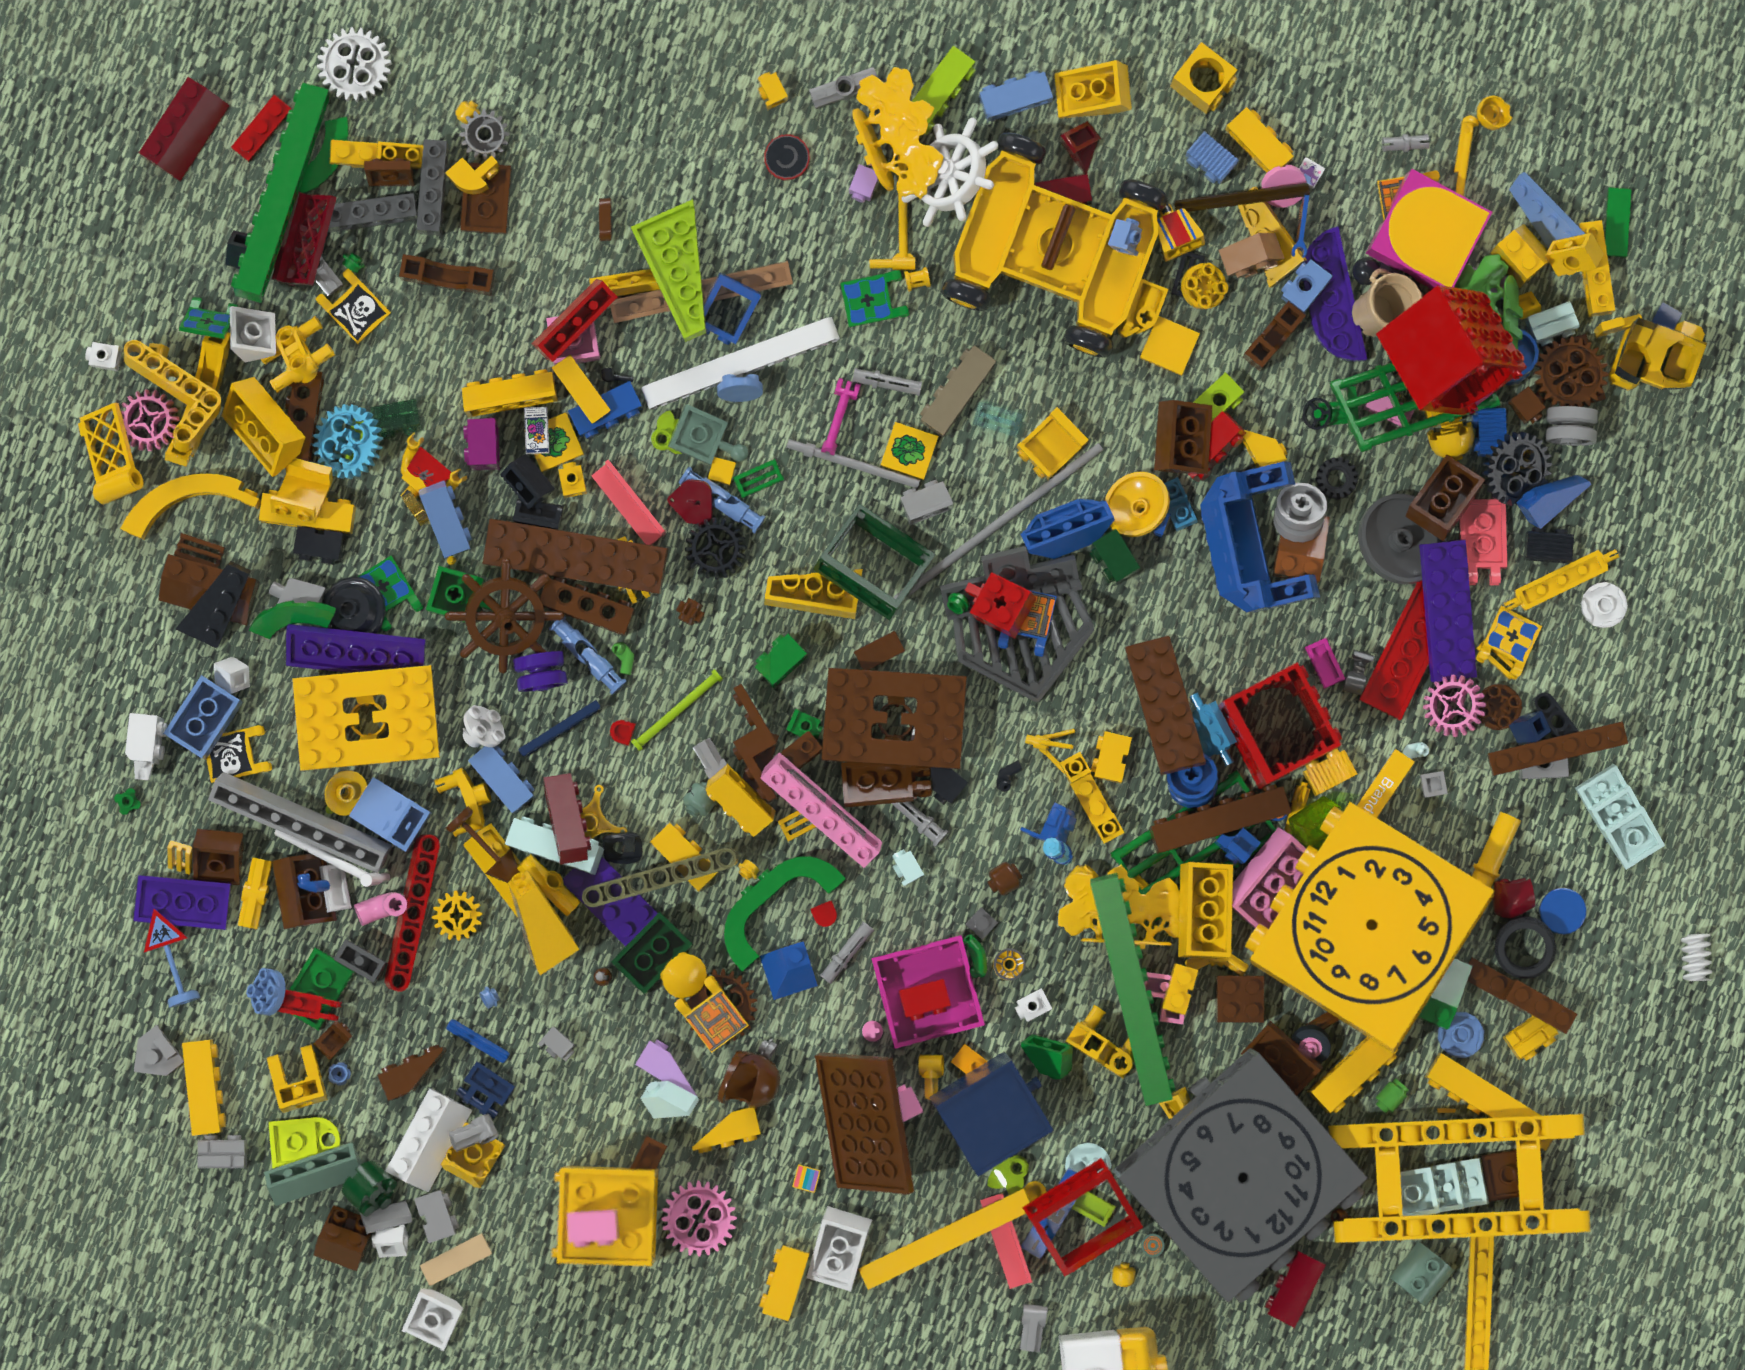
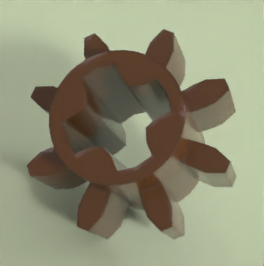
M690 598L687 599L686 603L680 601L676 609L680 613L678 619L691 626L694 625L695 621L701 623L705 615L701 611L703 605Z

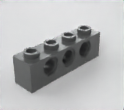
M424 139L416 229L419 234L442 236L449 154L447 141Z
M414 193L335 204L328 233L416 221L418 217L416 197Z

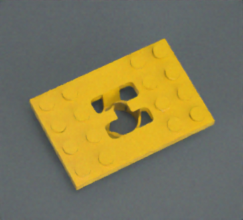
M431 665L292 678L300 771L440 758ZM384 695L386 697L387 707L385 710L375 702L374 696ZM356 698L358 704L353 707L350 714H346L343 706L344 700ZM364 705H375V707L381 710L372 711L373 723H383L381 729L375 734L363 735L354 726L360 722L357 712ZM388 724L389 736L378 739V736L384 732ZM348 726H351L353 731L360 736L359 741H348L346 739V728Z

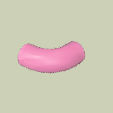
M390 892L354 905L361 925L364 926L388 916H400L407 908V901L401 894Z

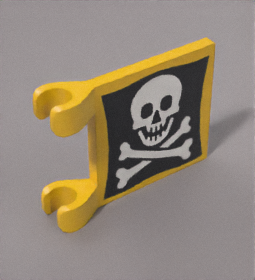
M346 269L342 275L352 287L333 305L323 294H319L316 297V301L359 344L391 312L351 270Z
M258 725L222 734L206 759L211 783H214L223 772L238 778L272 770L271 762L265 761L254 764L250 737L264 735V726Z

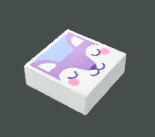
M1306 157L1299 167L1304 173L1309 187L1314 189L1325 168Z

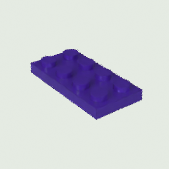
M601 857L595 875L573 868L563 878V883L625 947L658 914L640 895L597 907L587 906L582 900V895L586 888L619 879L622 876L603 857ZM613 884L611 886V893L616 897L620 896L622 892L621 886ZM596 890L589 892L590 901L597 903L600 898L599 893Z
M138 875L133 921L150 923L153 909H155L173 925L227 930L231 884Z

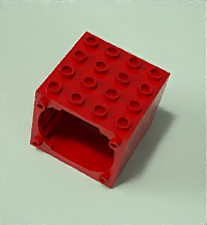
M1437 285L1376 333L1419 410L1465 415L1468 412L1472 414L1478 410L1477 405L1511 379L1517 380L1523 376L1521 372L1527 368L1523 362L1524 357L1513 345L1512 336L1503 328L1501 317L1493 311L1490 306L1491 301L1484 292Z
M1298 662L1222 701L1218 705L1237 741L1234 744L1258 789L1341 746L1340 740H1342L1340 732L1336 727L1332 728L1329 722L1331 716L1325 706L1322 708L1319 704L1318 699L1320 695L1315 686L1310 687L1307 678H1309L1308 672L1303 665L1299 666ZM1271 688H1283L1289 690L1292 697L1298 696L1315 728L1312 731L1315 741L1310 752L1303 759L1295 763H1287L1285 766L1282 763H1276L1269 768L1239 711L1254 694Z

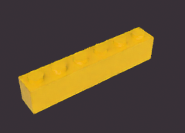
M1442 1053L1437 1055L1424 1076L1429 1079L1427 1084L1437 1090H1440L1441 1087L1447 1090L1449 1098L1458 1103L1460 1100H1463L1469 1104L1467 1109L1477 1115L1482 1112L1488 1118L1542 1116ZM1523 1122L1520 1130L1522 1134L1530 1135L1533 1131V1126L1529 1122ZM1553 1139L1540 1140V1149L1546 1151Z

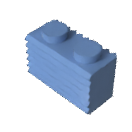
M1206 132L1201 134L1185 155L1188 157L1186 161L1193 168L1197 169L1200 167L1206 172L1204 176L1210 182H1218L1219 184L1225 180L1239 162L1238 158L1228 152L1227 149Z

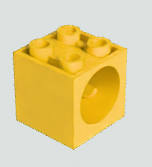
M1201 42L1173 77L1170 87L1207 114L1209 110L1214 112L1223 98V92L1228 94L1234 87L1237 80L1235 77L1237 69ZM1197 68H1211L1218 74L1221 86L1215 91L1202 92L1193 86L1190 73Z

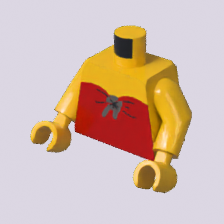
M414 432L407 438L408 445L402 457L400 472L403 475V481L409 486L400 496L408 503L412 504L418 497L419 490L445 480L446 486H452L454 491L460 483L467 480V476L461 479L458 477V472L461 469L451 472L420 445L424 442L423 437L416 442L414 440Z

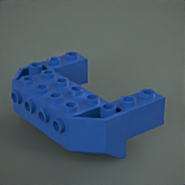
M1284 461L1219 476L1200 504L1201 517L1206 530V540L1211 553V563L1214 568L1219 595L1248 613H1255L1320 597L1315 575L1308 574L1271 583L1252 495L1296 485L1291 462Z

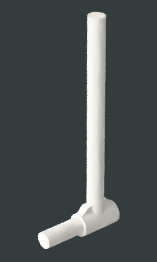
M275 830L274 834L359 878L363 886L379 885L390 880L388 873H368L325 850Z

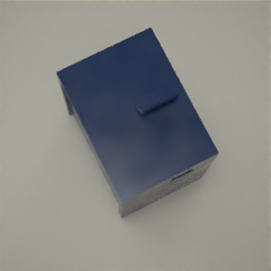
M1005 1051L929 1097L978 1177L1054 1131L1031 1093L1033 1090L1043 1087L1039 1079L1035 1076L1031 1079L1032 1081L1026 1084Z

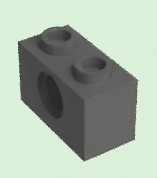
M347 939L344 940L334 957V960L373 983H377L388 964L386 961Z

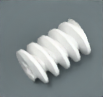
M1691 934L1681 939V942L1688 944V946L1681 948V951L1688 953V955L1682 957V960L1689 963L1682 967L1683 970L1689 972L1682 976L1683 979L1688 981H1712V979L1706 978V975L1711 974L1712 970L1705 968V966L1712 964V961L1705 959L1706 956L1711 955V952L1704 950L1705 947L1711 945L1710 942L1704 941V938L1709 937L1710 934Z

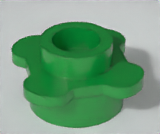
M351 253L350 255L342 256L344 258L342 264L349 270L358 273L360 269L365 268V265L361 263L363 259L356 254Z
M128 788L126 792L116 794L114 797V801L120 807L119 812L123 815H127L129 811L141 807V802L135 796L136 791L132 788Z

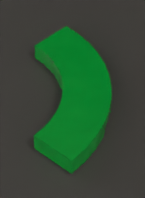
M347 117L325 121V138L322 148L316 158L307 166L299 192L307 194L319 188L338 169L339 165L330 164L331 140L348 141L349 124Z
M294 601L278 603L273 608L263 610L253 620L249 631L271 639L276 631L288 624L308 623L327 628L336 608L312 601H307V603H295Z

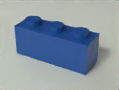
M630 381L600 395L611 411L593 424L579 406L568 410L581 438L586 437V439H590L599 434V429L605 426L607 429L613 428L619 424L618 420L626 416L628 419H631L640 414L639 410L643 409Z

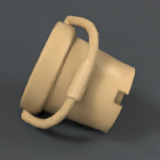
M1381 268L1376 269L1370 276L1371 287L1354 302L1352 309L1355 325H1360L1364 330L1362 332L1372 337H1376L1378 331L1422 298L1421 291L1410 278ZM1379 274L1383 275L1382 277L1376 279Z

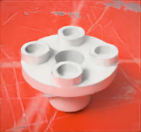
M473 705L464 714V725L466 727L463 728L464 741L471 747H479L480 745L486 747L498 746L505 739L500 714L496 710Z

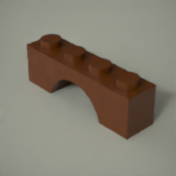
M403 254L399 278L401 281L491 296L495 272L492 269L443 264L427 258Z

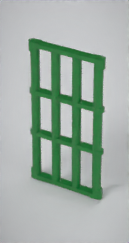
M1393 363L1383 366L1377 365L1374 369L1329 382L1361 452L1371 450L1374 446L1406 435L1408 437L1412 436L1415 432L1447 421L1453 422L1456 418L1465 415L1442 413L1409 425L1404 413L1418 409L1414 400L1402 405L1399 404L1395 394L1407 390V387L1403 381L1390 385L1386 374L1397 371ZM1376 377L1380 378L1384 388L1345 401L1341 389ZM1494 392L1489 398H1486L1477 405V411L1499 406L1500 400L1497 394ZM1387 396L1389 397L1393 408L1354 420L1350 412L1351 408ZM1398 416L1402 425L1401 428L1366 440L1363 439L1359 431L1360 428Z
M1235 770L1228 775L1227 779L1218 784L1215 797L1237 782L1245 793L1251 791L1243 781L1240 773ZM1183 807L1167 817V821L1176 819L1175 814L1188 811L1190 814L1197 810V808ZM1270 820L1264 823L1271 833L1259 840L1261 843L1250 857L1256 854L1275 832L1276 828H1274ZM1256 825L1246 827L1245 829L1248 831ZM1147 830L1122 848H1116L1110 854L1118 865L1122 864L1126 869L1129 878H1135L1168 855H1172L1178 866L1142 890L1139 887L1138 892L1145 895L1156 882L1166 878L1174 880L1179 877L1181 864L1187 862L1200 863L1221 848L1213 842L1185 862H1182L1176 852L1179 848L1160 854L1155 853L1128 870L1121 859L1152 839L1150 831ZM1239 830L1229 832L1225 836H1235ZM1229 860L1224 863L1233 865L1235 869L1240 866L1238 863L1232 864Z

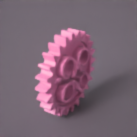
M700 1180L697 1181L696 1187H693L691 1182H688L687 1190L679 1186L681 1193L677 1194L673 1191L672 1196L675 1199H666L670 1208L662 1209V1211L668 1213V1216L661 1218L662 1221L668 1222V1225L662 1229L670 1230L671 1232L666 1238L674 1237L675 1240L672 1246L678 1243L681 1244L680 1252L688 1248L690 1256L694 1250H697L698 1257L701 1256L702 1250H705L707 1255H710V1248L712 1247L718 1252V1243L725 1246L727 1243L724 1237L732 1238L728 1230L736 1228V1226L730 1224V1221L737 1219L736 1216L730 1215V1212L736 1209L735 1207H728L732 1199L724 1200L723 1197L726 1191L720 1194L717 1193L718 1185L710 1189V1182H707L705 1187H701ZM697 1196L700 1198L701 1206L698 1209L689 1207L688 1200L690 1197ZM710 1200V1205L703 1215L705 1223L700 1222L693 1235L689 1237L688 1233L695 1222L693 1215H698L705 1202ZM716 1207L720 1209L721 1218L714 1221L709 1218L708 1212L711 1208ZM682 1216L687 1217L690 1221L689 1227L684 1230L677 1226V1219ZM700 1228L709 1230L710 1237L708 1240L701 1241L698 1239L697 1231Z

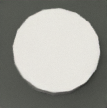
M1608 582L1597 583L1588 588L1581 601L1582 614L1585 619L1593 626L1599 628H1609L1618 624L1625 616L1628 607L1627 598L1623 591Z

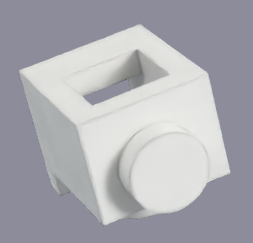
M93 342L92 347H87L85 358L89 361L91 367L118 371L122 348L117 345ZM101 351L106 353L103 359L98 358V354Z
M1042 988L1016 1001L1018 1006L1015 1007L1020 1019L1025 1018L1027 1022L1052 1009ZM1030 1002L1037 1004V1008L1034 1011L1028 1008Z
M405 1224L395 1228L376 1231V1234L372 1235V1246L377 1249L379 1258L407 1256L408 1233Z

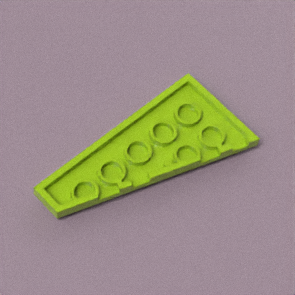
M692 199L631 227L685 342L706 333L695 205Z

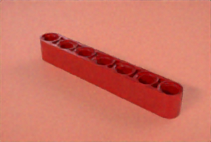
M422 834L416 838L403 893L407 901V908L403 914L398 916L385 974L386 986L397 992L406 990L411 980L440 848L439 840L433 835ZM427 838L432 843L429 851L423 849V841ZM424 861L427 869L424 873L420 874L417 869L418 864ZM416 884H420L422 888L419 896H415L412 892ZM414 906L417 914L413 919H410L407 914L408 909ZM409 929L412 937L409 941L405 942L402 935L405 930ZM401 952H405L407 955V960L404 964H400L397 960ZM399 974L402 982L398 987H395L392 980L395 975Z

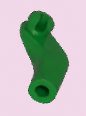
M969 934L963 939V943L974 965L970 968V975L975 979L978 977L983 978L987 974L986 953L979 941Z

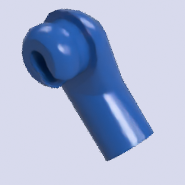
M309 874L298 875L299 883L297 884L301 889L315 893L326 892L330 889V883L327 880L310 881Z

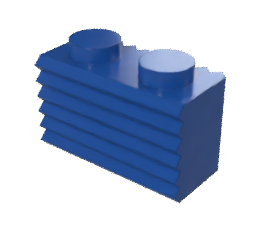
M1486 408L1476 411V415H1472V427L1476 428L1477 437H1474L1473 450L1477 451L1478 457H1486V454L1492 455L1493 451L1490 447H1498L1497 439L1504 441V435L1507 434L1506 408Z

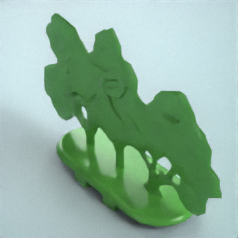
M1499 254L1485 256L1476 270L1471 265L1466 264L1454 288L1484 292L1491 301L1490 306L1493 311L1501 317L1503 328L1510 333L1513 338L1512 343L1518 350V340H1522L1523 333L1518 328V318H1523V308L1519 306L1518 285L1514 276L1509 275L1505 280L1504 290L1500 286L1501 280L1508 272L1509 266L1500 260L1501 256ZM1491 288H1496L1497 292H1491ZM1503 298V315L1499 314L1496 306V301Z

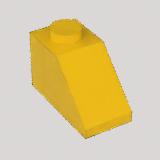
M1245 430L1247 433L1243 436V444L1257 468L1287 460L1285 456L1288 453L1282 443L1278 444L1274 438Z

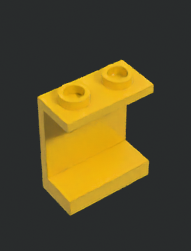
M295 458L285 467L286 475L277 496L271 495V513L315 524L333 482L332 467Z

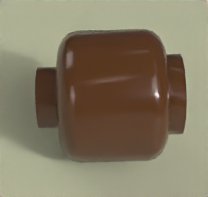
M1003 862L989 871L990 880L987 883L993 893L998 891L1000 895L1006 896L1021 886L1020 880L1023 878L1014 863L1010 865L1008 862Z

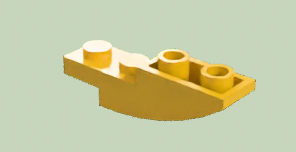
M331 140L330 164L364 168V161H370L374 158L384 161L402 158L411 161L412 169L422 168L423 145Z

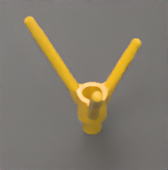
M1075 729L1043 736L1027 734L1025 743L1039 749L1064 773L1060 762L1048 749L1049 746L1073 749L1074 746L1071 744L1054 742L1051 739L1073 734Z

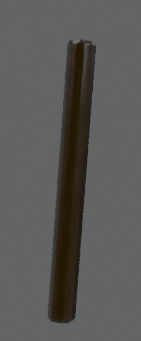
M1308 183L1176 200L1175 210L1184 208L1187 212L1304 197V195H1310V187Z

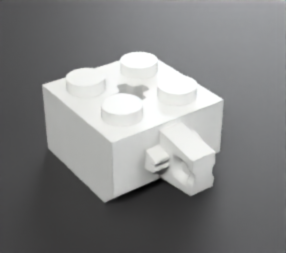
M134 713L129 715L125 754L130 760L134 761L135 779L150 780L154 764L159 765V761L164 759L165 747L161 746L162 737H166L163 733L167 728V723H164V719L159 716Z

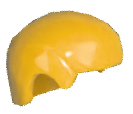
M1498 96L1485 97L1477 106V119L1486 129H1502L1512 120L1510 105Z

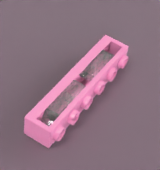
M780 752L764 767L761 779L863 868L879 854L882 841Z

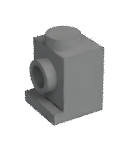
M555 1026L538 1043L541 1047L547 1045L546 1051L553 1058L556 1059L559 1056L565 1062L575 1052L572 1049L575 1044Z

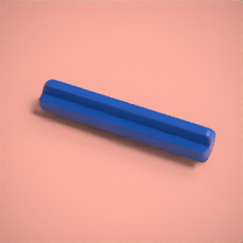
M451 1019L446 1027L448 1031L501 1063H504L509 1057L508 1051L458 1021Z

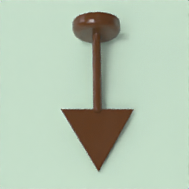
M466 807L445 828L453 833L462 826L496 861L485 874L508 883L514 875L520 873L517 869L518 866L512 850L510 849L500 858L465 822L473 814L471 807Z

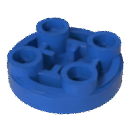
M1558 888L1550 891L1543 897L1538 912L1541 921L1553 933L1569 934L1579 929L1586 918V905L1577 892L1568 888Z

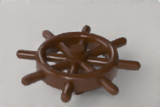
M508 558L502 560L501 577L491 579L481 585L469 574H464L462 581L473 591L466 605L465 612H447L445 614V619L448 621H465L472 641L461 650L460 656L467 658L478 647L488 653L499 655V672L502 674L508 670V655L520 653L529 647L536 654L547 652L536 641L541 634L544 621H560L564 619L563 612L544 611L542 602L537 594L549 581V576L547 574L541 575L531 586L519 579L511 578V561ZM501 590L500 605L489 595L490 593ZM510 590L522 593L510 604ZM530 600L534 611L516 612ZM481 601H483L493 612L476 611ZM475 621L492 622L482 632H479ZM517 621H533L527 632ZM500 628L499 643L488 640ZM515 632L520 637V639L508 643L509 634Z

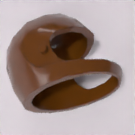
M736 1051L724 1075L717 1101L724 1104L730 1099H737L741 1102H746L748 1108L768 1105L775 1099L780 1088V1074L775 1063L753 1052Z

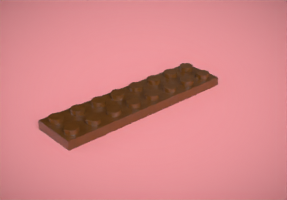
M489 519L482 564L501 567L502 560L508 558L511 561V569L661 594L669 548Z

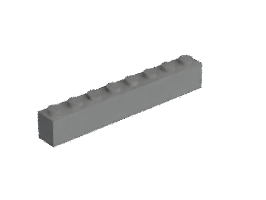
M225 772L215 780L208 798L211 802L375 873H378L385 865L392 846L385 841Z

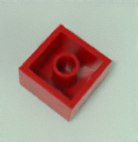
M944 979L898 991L905 1018L910 1017L911 1021L925 1018L924 1013L933 1011V1015L947 1012L946 1007L951 1006Z

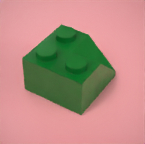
M782 634L772 642L773 648L769 654L764 652L755 660L757 663L755 669L773 688L807 658V653L789 634L785 637Z

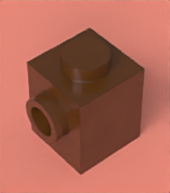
M1529 386L1508 402L1524 424L1528 421L1532 424L1543 416L1541 411L1546 408L1543 405L1545 401L1537 392L1534 393Z

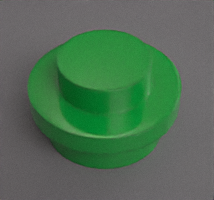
M952 593L948 597L947 606L952 612L962 614L969 609L970 605L965 595Z

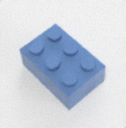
M201 675L163 734L206 760L244 702Z

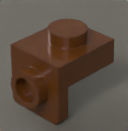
M335 1021L313 1045L330 1060L352 1038L351 1031L344 1023Z

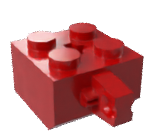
M992 572L986 583H982L981 587L969 582L965 588L967 594L975 597L973 600L974 605L969 613L978 621L1014 639L1037 599L1031 591Z

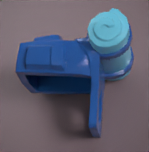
M1054 803L1041 834L1023 827L1020 828L1025 834L1043 841L1045 855L1053 859L1057 864L1068 865L1073 861L1071 848L1066 843L1069 833L1075 829L1077 819L1075 818L1076 814L1074 811Z

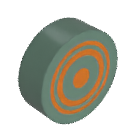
M1148 1234L1141 1241V1249L1149 1257L1159 1256L1165 1247L1163 1239L1157 1234Z

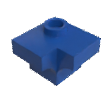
M1242 828L1232 837L1221 834L1214 843L1226 852L1225 857L1232 864L1238 863L1241 865L1247 861L1261 842L1245 828Z

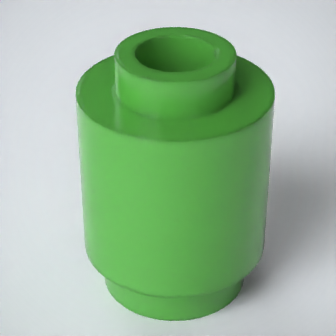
M1395 1078L1392 1082L1389 1081L1375 1097L1378 1100L1376 1105L1385 1113L1388 1111L1393 1113L1406 1099L1409 1089Z

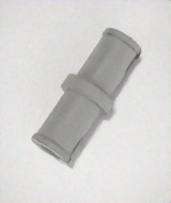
M1402 134L1401 137H1382L1381 144L1391 143V145L1382 146V151L1403 150V152H1409L1412 149H1429V143H1420V141L1429 140L1428 134L1415 136Z

